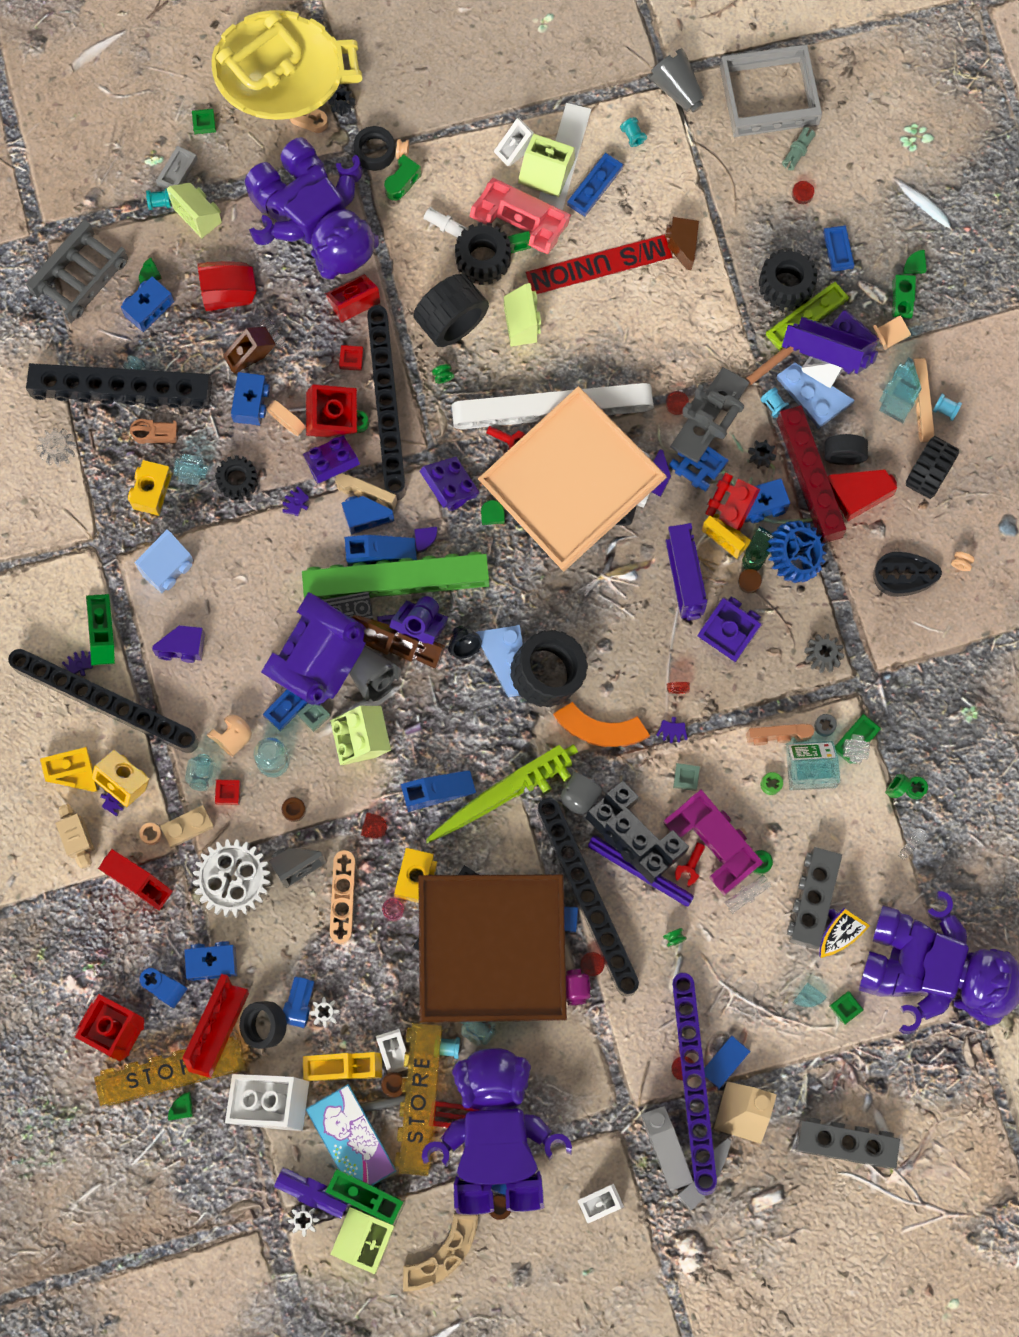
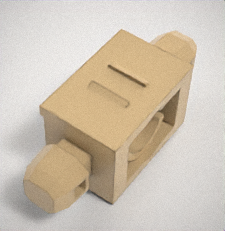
M64 804L58 810L60 819L63 820L55 824L67 856L72 859L75 858L78 866L85 869L92 865L91 856L88 852L95 850L84 818L75 814L69 804Z

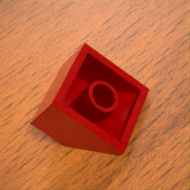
M312 384L306 392V436L334 437L356 433L357 388Z

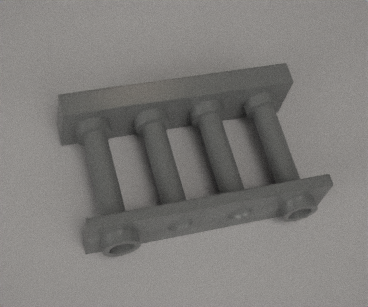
M83 220L26 284L29 292L34 297L38 298L41 294L45 293L66 309L64 315L69 323L82 316L86 306L115 273L125 267L128 260L123 247L114 253L93 238L95 233L91 224L86 220ZM85 245L91 246L109 260L102 269H99L79 254V251ZM70 261H75L95 276L87 286L64 270ZM60 277L80 292L73 302L50 286L55 278Z

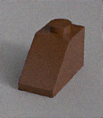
M673 217L671 225H666L665 238H668L667 247L686 270L691 271L695 260L699 221Z
M266 327L246 328L222 356L231 371L238 373L264 359L275 347L276 343Z

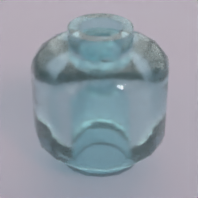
M182 454L180 458L175 459L173 476H176L177 481L180 483L198 485L201 479L206 478L208 466L203 465L204 461L200 456Z
M199 754L197 757L191 758L187 762L185 781L194 790H207L215 784L218 767L216 762L206 754Z
M460 1022L462 1024L461 1034L475 1046L487 1045L497 1032L495 1022Z

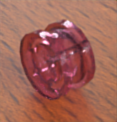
M390 898L383 903L382 912L387 920L398 921L403 917L404 907L400 900ZM394 904H397L399 913L389 915L387 907H393Z

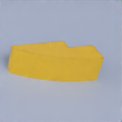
M378 1052L303 1056V1080L306 1081L382 1078V1054Z

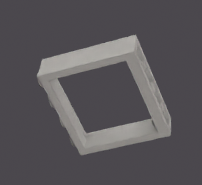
M792 45L786 48L773 47L765 51L752 50L744 54L736 55L732 53L730 56L721 57L720 72L733 137L817 126L820 124L822 112L807 45ZM792 63L800 64L809 108L738 118L729 72Z

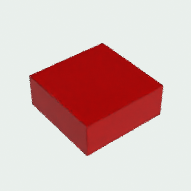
M341 345L339 369L362 371L363 346Z
M216 779L215 804L239 805L241 781Z

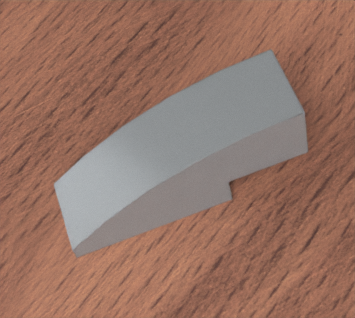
M728 1138L713 1149L717 1178L721 1173L729 1152L731 1141ZM710 1155L705 1156L700 1163L707 1162ZM692 1168L689 1172L694 1177ZM704 1176L699 1180V1185L703 1188H709L713 1184V1180L708 1176ZM694 1180L693 1183L677 1194L689 1211L706 1196L696 1190Z

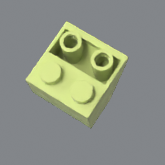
M533 133L525 151L518 184L559 197L575 161V148Z
M530 283L504 296V311L510 346L537 343V334H541L540 312H537L536 305L538 304L536 291L531 290Z
M359 706L330 720L340 765L376 758L391 751L381 706Z
M349 1207L330 1255L363 1270L377 1274L396 1226Z

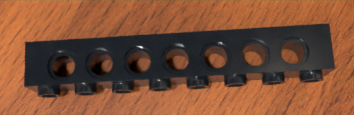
M29 363L26 390L30 397L36 400L55 398L63 402L68 401V399H74L83 403L100 401L104 404L122 402L130 406L136 403L145 404L150 407L167 405L171 408L190 406V408L197 410L203 409V407L210 408L212 389L210 375L203 373ZM57 381L55 385L47 386L49 382ZM79 382L77 387L70 388L72 383ZM95 384H102L100 388L92 389ZM124 385L121 390H114L116 386ZM141 386L147 387L142 392L137 391V389ZM162 388H169L166 393H159ZM185 389H192L189 394H181Z

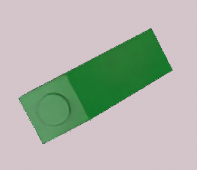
M109 594L86 595L91 665L115 664Z
M336 1169L326 1190V1193L391 1225L396 1224L406 1201Z

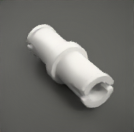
M432 207L427 209L423 218L439 227L443 233L446 231L456 238L461 236V232L464 229L469 230V228L452 220L451 216H445Z

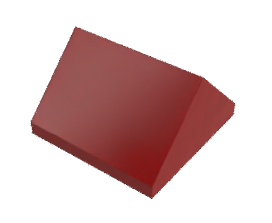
M365 274L325 293L341 323L368 310L372 306L380 304L379 289Z

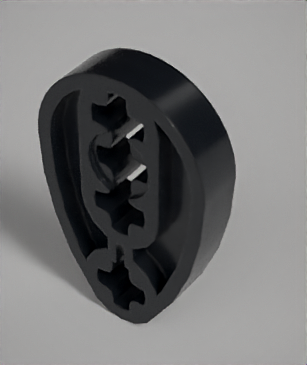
M890 552L883 555L878 560L873 571V579L877 588L884 594L893 597L909 596L927 590L936 584L942 575L939 565L925 557L907 552ZM882 569L886 570V573H892L894 569H897L898 573H904L908 569L909 573L913 575L909 579H906V575H900L898 579H895L894 575H888L887 579H883V575H879V573H881ZM929 569H931L932 573L936 574L932 579L929 578V575H925Z

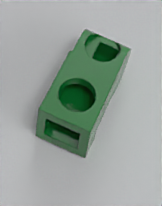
M404 154L398 160L399 169L394 175L387 177L384 183L385 194L392 201L400 200L421 177V166Z
M895 275L892 281L893 318L899 316L908 319L912 318L916 276Z

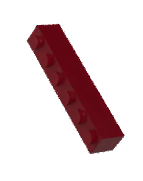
M802 405L780 411L777 424L814 527L817 528L816 532L822 535L820 541L827 543L841 539L847 529Z

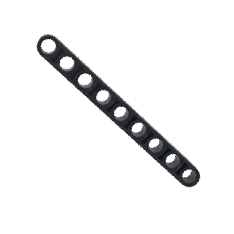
M375 305L369 308L367 319L385 491L395 494L398 501L405 496L406 485L389 322L386 309L381 305ZM377 316H380V317L383 318L381 321H374V320H373V318H375V317H377ZM378 337L385 338L383 342L375 341ZM379 358L387 359L385 363L377 362ZM384 378L390 380L387 384L379 383ZM386 399L392 401V403L389 405L381 404V402ZM388 420L394 422V424L389 427L383 425V423ZM388 442L396 443V446L388 448L385 445ZM390 463H397L399 465L396 469H389L387 467ZM393 484L401 486L397 491L390 490V486Z
M15 649L9 654L8 662L18 674L184 753H192L198 747V738L186 726L28 651ZM20 658H26L24 665L16 666ZM40 668H47L44 675L37 676V671ZM67 677V682L64 685H57L60 678ZM88 687V691L85 695H78V690L80 688ZM109 697L107 704L98 705L100 698ZM128 706L130 708L126 715H119V710L122 707ZM142 717H150L148 724L140 725L139 722ZM164 726L171 727V731L167 735L160 734ZM185 736L192 737V741L188 745L181 744V740Z
M544 798L538 804L537 812L541 824L617 991L622 996H632L639 986L638 977L559 804L553 798ZM546 805H551L555 812L552 815H545L541 809ZM559 826L564 829L565 833L561 837H556L552 834L551 830ZM564 848H571L574 851V856L569 859L564 858L561 851ZM579 869L584 873V878L575 880L572 878L571 872ZM584 891L593 893L594 899L591 902L582 900L581 894ZM600 913L603 915L604 921L601 924H595L591 920V915ZM603 935H611L614 943L611 946L603 945L601 942ZM616 956L621 957L624 961V966L621 968L613 967L611 959ZM626 978L631 979L634 983V988L629 991L624 990L621 987V981Z

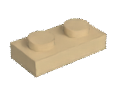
M203 805L160 826L170 848L214 828Z

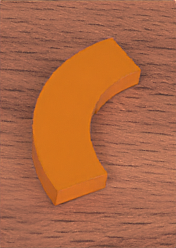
M573 702L553 713L554 718L567 732L595 746L625 747L650 737L638 716L619 723L601 722L585 715Z

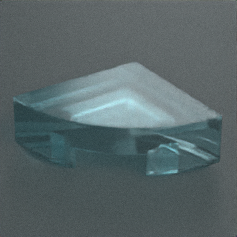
M806 983L792 1003L800 1007L809 1008L819 1005L827 997L809 983Z

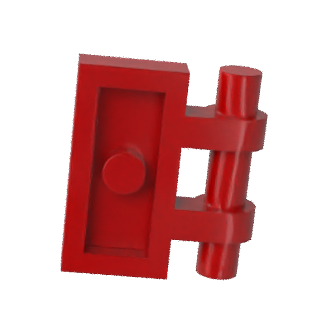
M725 472L722 480H719L716 485L718 488L713 498H710L707 503L709 506L705 514L714 517L716 511L719 510L721 514L718 519L724 524L740 531L761 489L740 479L737 480L735 486H732L730 483L733 476ZM726 491H728L731 494L726 504L723 505L721 504V501Z

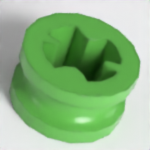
M775 772L766 774L760 783L762 791L768 795L777 794L783 787L782 777ZM768 778L771 781L775 779L777 781L775 785L777 789L774 787L768 788L767 784L769 781L766 780Z

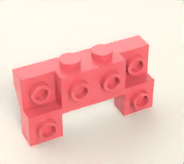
M492 178L481 196L472 205L469 217L485 225L492 223L497 217L526 232L529 231L531 236L528 245L540 252L549 254L557 244L560 234L568 226L571 214Z

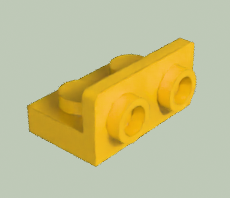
M715 514L714 517L709 516L704 521L702 531L738 559L750 545L751 540L739 530L724 524L718 519L719 514Z

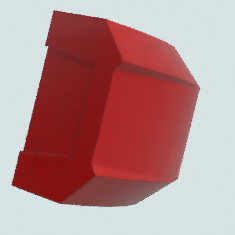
M233 261L197 263L201 295L206 311L250 305L256 294L252 266L244 262Z
M97 994L80 1021L74 1037L102 1053L122 1061L130 1055L133 1045L144 1029V1018Z

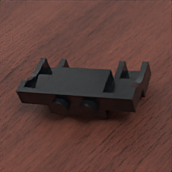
M622 781L611 789L604 799L587 812L585 818L604 836L609 845L614 846L621 853L625 861L630 862L652 884L686 854L689 846L673 830L659 840L629 810L637 803L639 796Z

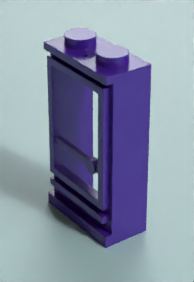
M801 317L799 324L794 323L793 326H787L782 347L786 349L791 346L794 351L800 350L799 353L852 372L855 370L854 373L856 374L874 364L878 355V351H876L878 343L805 317Z
M692 524L668 527L670 539H666L665 542L681 619L697 620L704 615L708 602L695 541H693L694 535H691Z

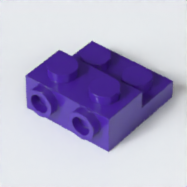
M731 596L729 599L726 597L722 598L697 636L732 661L737 662L763 623L760 621L761 616L751 609L749 612H746L741 608L742 603Z

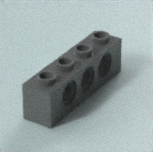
M814 847L811 853L807 852L804 866L807 867L806 875H801L798 889L802 890L800 899H795L792 912L796 913L794 922L790 921L787 929L790 943L815 950L820 947L842 854ZM816 869L823 871L825 879L817 880L813 875V871ZM808 893H816L819 896V903H811L807 897ZM802 916H811L814 921L813 926H805L802 922Z
M806 1117V1121L799 1122L795 1151L887 1169H896L900 1139L894 1138V1133L879 1131V1135L869 1133V1128L855 1126V1130L845 1129V1124L831 1122L829 1126L821 1124L820 1119ZM820 1131H824L829 1135L827 1145H822L818 1142L817 1136ZM844 1136H850L853 1139L854 1145L850 1150L845 1149L842 1145ZM869 1140L875 1141L878 1145V1150L875 1154L867 1151L866 1145Z

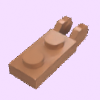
M810 724L750 728L746 733L747 743L754 742V745L757 746L768 744V741L777 740V743H788L793 738L798 742H804L811 739L815 730Z

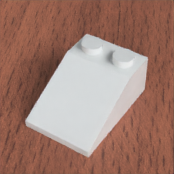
M232 1074L225 1123L303 1131L309 1081L296 1077Z

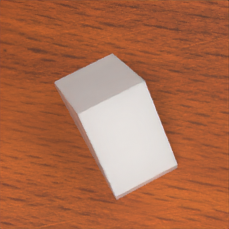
M517 118L494 150L495 154L508 167L513 165L525 155V151L533 136V131L520 118Z
M811 356L802 367L804 373L829 388L832 387L843 370L841 367Z
M400 1029L376 1036L387 1073L400 1072L412 1068Z
M614 1184L577 1200L587 1223L624 1207Z

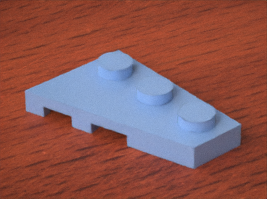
M793 363L776 377L799 406L802 405L803 411L818 429L851 406L855 401L835 387L829 388L802 371V366L797 363Z
M520 625L476 632L482 640L481 647L495 671L508 697L520 696L514 688L510 676V666L513 662V657L523 645Z

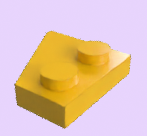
M88 747L40 758L45 782L92 792L98 791L97 784L92 779L93 768Z

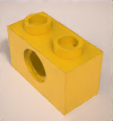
M143 460L141 467H137L135 472L136 483L128 494V501L134 510L160 515L172 478L169 466ZM148 484H153V485H154V487H153L152 490H150V491H145V490H144V487H145L146 485H148Z
M115 750L95 765L92 779L126 808L146 791L149 778L142 770L137 769L124 755H120Z
M410 848L405 849L394 892L396 898L418 903V882L412 881L410 875L414 871H420L423 875H435L438 862L434 861V854Z

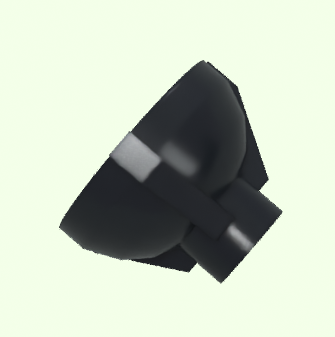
M463 626L453 629V636L448 646L450 655L459 659H465L480 651L482 640L476 632Z

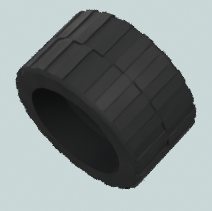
M455 274L431 288L417 304L413 316L437 347H446L461 340L477 327L486 315L489 303L465 274Z
M544 630L538 634L535 633L519 648L513 657V662L510 666V676L514 688L530 704H535L539 707H553L554 705L562 704L582 686L583 681L586 679L588 663L580 643L578 644L575 638L562 631ZM535 651H548L562 660L567 671V681L562 687L547 686L535 677L530 665L531 655Z

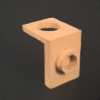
M901 316L879 328L876 325L873 326V330L884 350L911 336Z

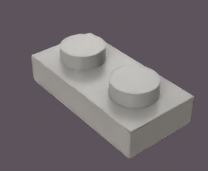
M177 146L158 176L156 184L164 189L169 186L183 184L197 161V155Z

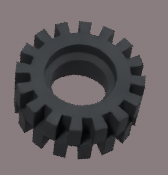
M235 455V459H231V456L227 457L228 461L222 460L220 462L222 466H218L217 473H215L221 493L223 492L225 497L228 498L230 496L232 500H235V497L243 500L242 496L248 498L250 496L249 493H254L255 486H258V475L255 466L243 456L242 459L239 458V455ZM239 470L245 474V481L242 484L232 485L229 483L228 477L233 471Z

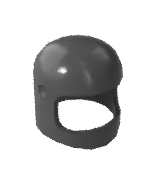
M574 771L570 781L561 792V802L571 812L585 814L593 807L602 793V789L587 777Z

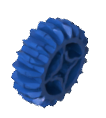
M797 520L786 522V524L780 525L776 531L771 533L773 538L768 542L772 547L766 551L771 553V557L768 560L774 563L771 569H778L777 576H783L784 580L793 583L807 582L817 576V573L822 570L821 565L826 562L822 556L827 553L822 549L826 543L820 541L822 535L816 534L817 528H810V523H803Z

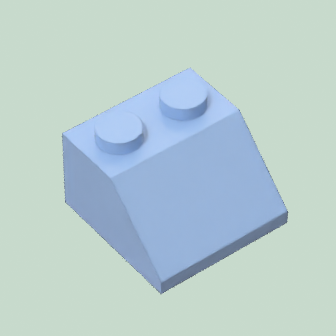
M166 530L134 563L141 575L159 592L163 593L175 585L176 579L181 574H185L190 570L194 560L173 534Z

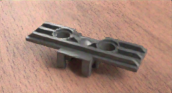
M722 367L706 393L703 391L704 386L699 384L695 390V398L691 403L687 402L683 408V416L688 420L670 448L698 463L714 437L724 439L727 435V429L737 414L743 411L744 404L739 399L750 382ZM721 410L728 412L720 425L714 423ZM701 427L704 429L705 434L698 436L694 433L693 429Z

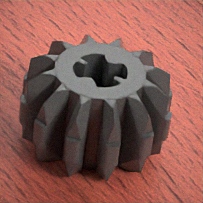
M818 634L815 640L810 639L808 641L809 647L805 648L804 653L808 654L805 661L813 662L810 667L811 670L818 666L819 673H823L826 667L827 671L831 673L834 667H840L841 662L839 660H842L845 655L840 652L844 648L843 645H836L837 637L831 641L829 640V634H826L824 639ZM821 650H824V653L827 651L829 653L828 656L824 657L825 654L822 656L820 654Z

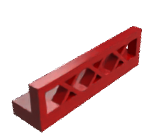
M221 974L182 1057L188 1072L209 1078L212 1077L248 998V989L232 985L228 975Z

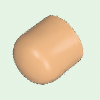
M229 715L224 718L227 730L223 734H219L214 729L207 734L209 738L215 741L231 757L250 741L252 735L248 723L237 715Z

